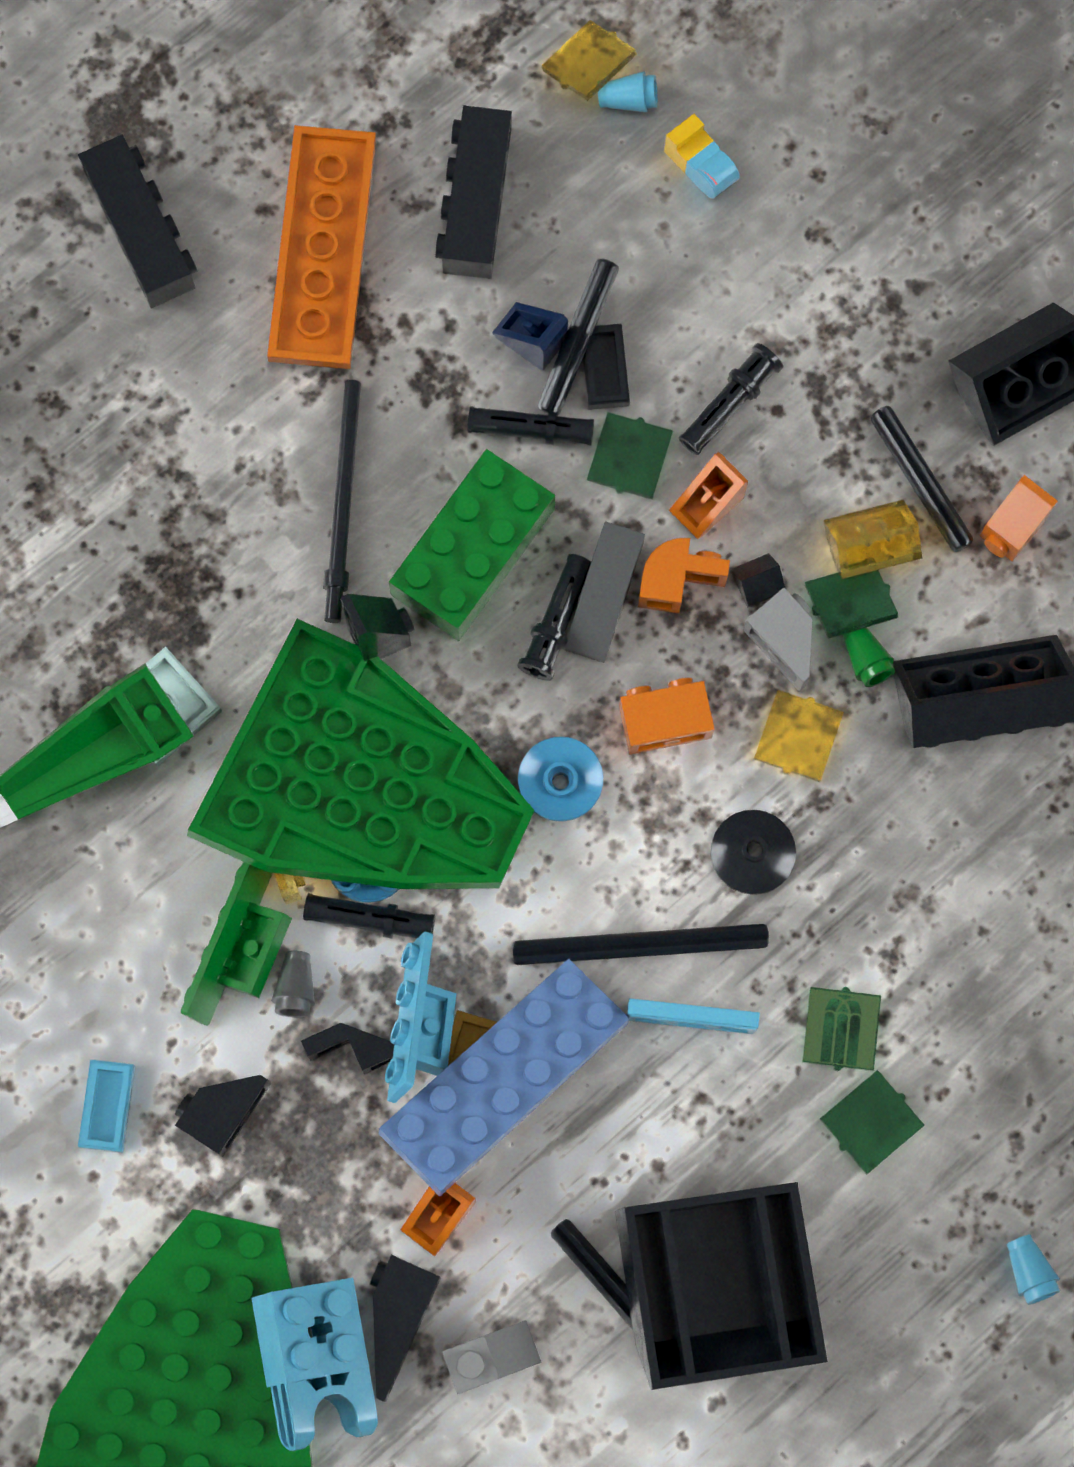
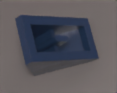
M516 302L492 334L530 363L544 371L563 344L568 331V319L561 313Z

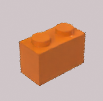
M680 678L669 682L668 688L652 691L651 686H639L627 690V696L620 697L619 709L629 755L712 739L715 729L704 681L693 683L692 678Z

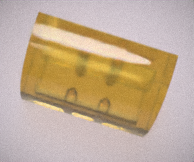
M904 500L823 520L829 549L836 569L842 579L922 559L918 522Z

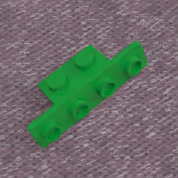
M245 862L237 870L235 882L225 905L219 912L217 925L208 946H206L202 953L201 963L196 975L185 993L181 1014L208 1026L225 987L260 998L292 921V918L285 913L260 906L273 873L265 872Z

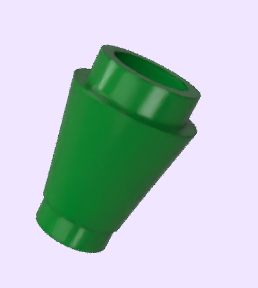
M864 622L852 624L842 632L855 677L858 681H862L865 687L879 685L895 673L892 665L894 662L893 657L865 626Z

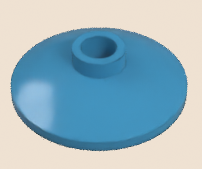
M569 737L548 738L534 745L524 756L518 772L519 791L537 815L552 821L574 820L586 814L598 801L603 788L602 766L596 754L584 743ZM558 775L565 776L569 781L568 786L564 789L554 787L552 783L554 777Z

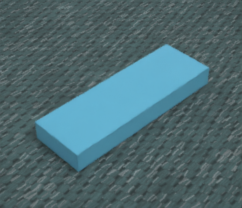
M630 998L627 1005V1016L630 1018L629 1021L744 1034H753L759 1027L760 1012Z

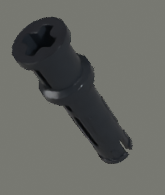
M755 343L749 358L739 369H732L727 379L729 383L690 427L679 436V441L691 453L699 455L702 449L747 399H756L761 393V386L774 372L779 373L784 366L781 360L769 348L760 343Z
M577 554L568 555L567 562L552 594L543 620L532 628L530 632L533 637L525 658L519 659L517 664L521 671L534 678L551 681L555 674L552 668L560 649H564L567 645L568 640L565 630L578 602L591 565L590 560ZM569 583H572L563 609H559ZM546 648L543 658L540 659L539 656L542 649Z

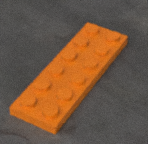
M294 125L267 353L268 362L351 369L376 147V132Z

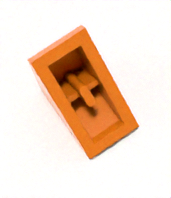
M717 452L669 511L699 539L744 499L748 480L720 452Z
M456 1183L440 1197L429 1186L400 1230L433 1256H436L474 1206L476 1198Z

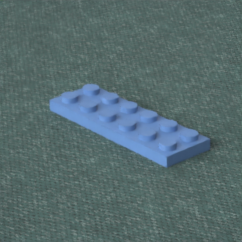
M567 959L379 1128L378 1134L440 1197L625 1028L630 1018L570 959Z

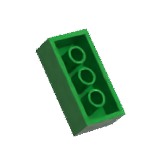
M486 449L390 579L389 588L391 596L457 641H460L555 510V494Z

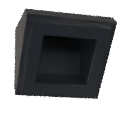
M769 553L730 570L747 608L772 598L781 589L785 588L780 565Z

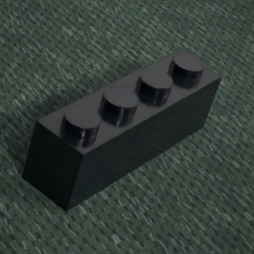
M463 105L461 120L454 119L451 144L458 146L456 158H448L446 182H452L451 196L443 195L441 206V220H447L446 233H438L435 258L442 259L444 274L492 279L512 131V111Z
M122 134L79 153L78 157L83 171L150 308L152 309L195 289L192 274L198 272L188 249L180 252L174 240L180 237V233L172 216L169 214L163 217L158 207V204L163 203V199L154 180L146 182L140 171L145 169L146 165L138 147L135 145L129 148Z

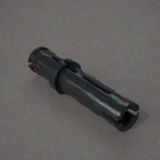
M470 406L467 431L468 433L545 440L547 445H554L555 441L591 446L594 419L557 416V412L549 411L548 415Z
M312 893L307 894L303 911V919L305 921L311 920L381 932L383 937L391 939L393 935L418 938L424 931L433 934L435 925V914L429 915L400 910L396 904L389 903L388 907H382L350 900L317 896Z

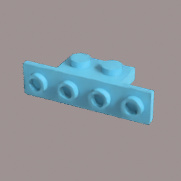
M426 931L413 943L410 942L406 945L401 957V967L405 968L404 979L396 994V1005L400 1006L398 1020L393 1026L390 1037L391 1043L395 1045L393 1058L389 1062L385 1074V1081L389 1083L387 1101L396 1103L413 1087L416 1069L438 1076L448 1067L457 994L427 984L433 934Z

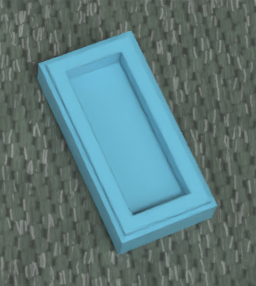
M90 1060L78 1141L79 1148L123 1153L135 1073L134 1064Z

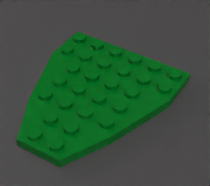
M297 618L190 824L187 836L270 873L397 889H499L535 810L471 737L377 656L369 659V661H364L357 645Z
M192 1209L128 1285L52 1406L36 1467H312L311 1443L304 1449L289 1451L280 1441L271 1388L266 1386L252 1304L253 1297L293 1288L280 1229Z

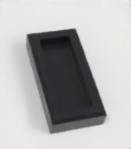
M622 323L598 325L595 327L583 357L588 410L630 406Z

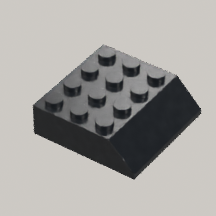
M798 1182L629 1206L615 1211L635 1345L651 1390L828 1362Z

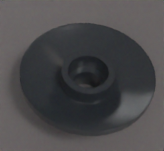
M744 810L731 815L718 827L711 843V861L718 877L733 890L744 894L757 895L776 889L789 877L796 860L795 841L789 828L778 817L761 810ZM751 842L759 843L763 850L762 854L756 857L751 856L747 852V845Z

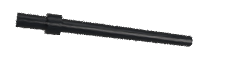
M346 380L344 385L329 569L324 571L323 589L327 590L324 621L328 623L341 622V597L343 592L348 590L349 572L345 571L361 392V382L357 380Z

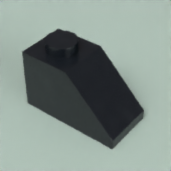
M262 1075L202 1087L198 1089L195 1095L188 1093L175 1112V1115L179 1117L175 1126L224 1157L268 1090L271 1082Z

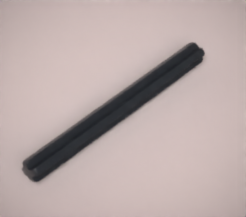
M765 924L519 940L513 942L512 951L513 961L516 965L565 962L567 959L571 961L760 949L768 946L769 932Z

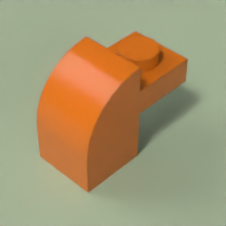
M676 538L664 542L650 554L645 563L638 608L679 613L684 582L725 587L730 560L721 559L722 556L711 551H699L696 555L688 554L691 538Z

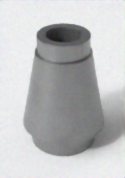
M303 951L285 952V958L271 1000L275 1004L276 1014L292 1018L307 1017L310 1014V1007L315 1005L310 963L311 955Z

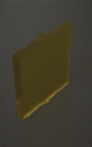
M589 20L541 68L543 72L557 80L562 89L569 88L588 101L631 61L637 53L633 47L619 39L615 31L608 32Z
M777 690L754 760L783 769L785 775H789L792 772L820 782L844 712L816 703L813 697L804 699Z

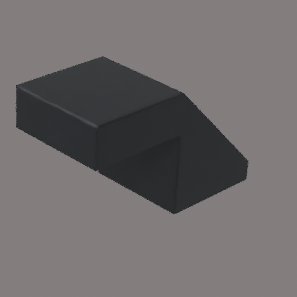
M344 1023L336 1024L301 1040L310 1061L347 1044H351L364 1075L389 1064L393 1058L395 1045L389 1040Z

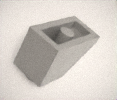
M783 588L746 619L743 631L800 692L806 686L810 677L812 617L809 613H811V609L801 596L796 593L791 595Z
M526 1320L442 1351L457 1395L542 1363Z

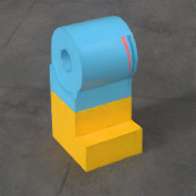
M694 113L666 134L664 152L706 196L714 199L740 178V174L734 162L727 154L720 150V147L704 130L705 125Z

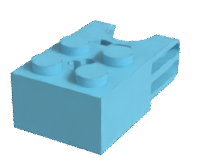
M353 1277L279 1290L253 1297L252 1304L266 1386L271 1388L277 1429L282 1445L289 1451H296L306 1448L315 1436V1410L323 1398L330 1401L336 1407L345 1432L355 1437L373 1434L378 1425V1416ZM308 1327L312 1330V1338L309 1336Z

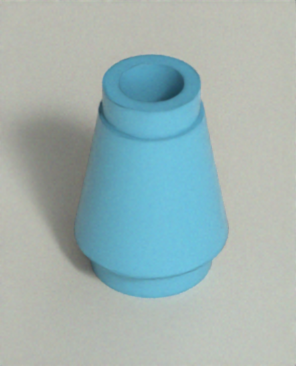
M645 71L610 80L606 83H598L600 108L608 107L639 112H648V108H657L658 91L655 74L646 75Z
M1031 1235L1022 1236L1007 1244L1019 1296H1024L1028 1305L1048 1299L1060 1292L1057 1284L1060 1278L1033 1241Z

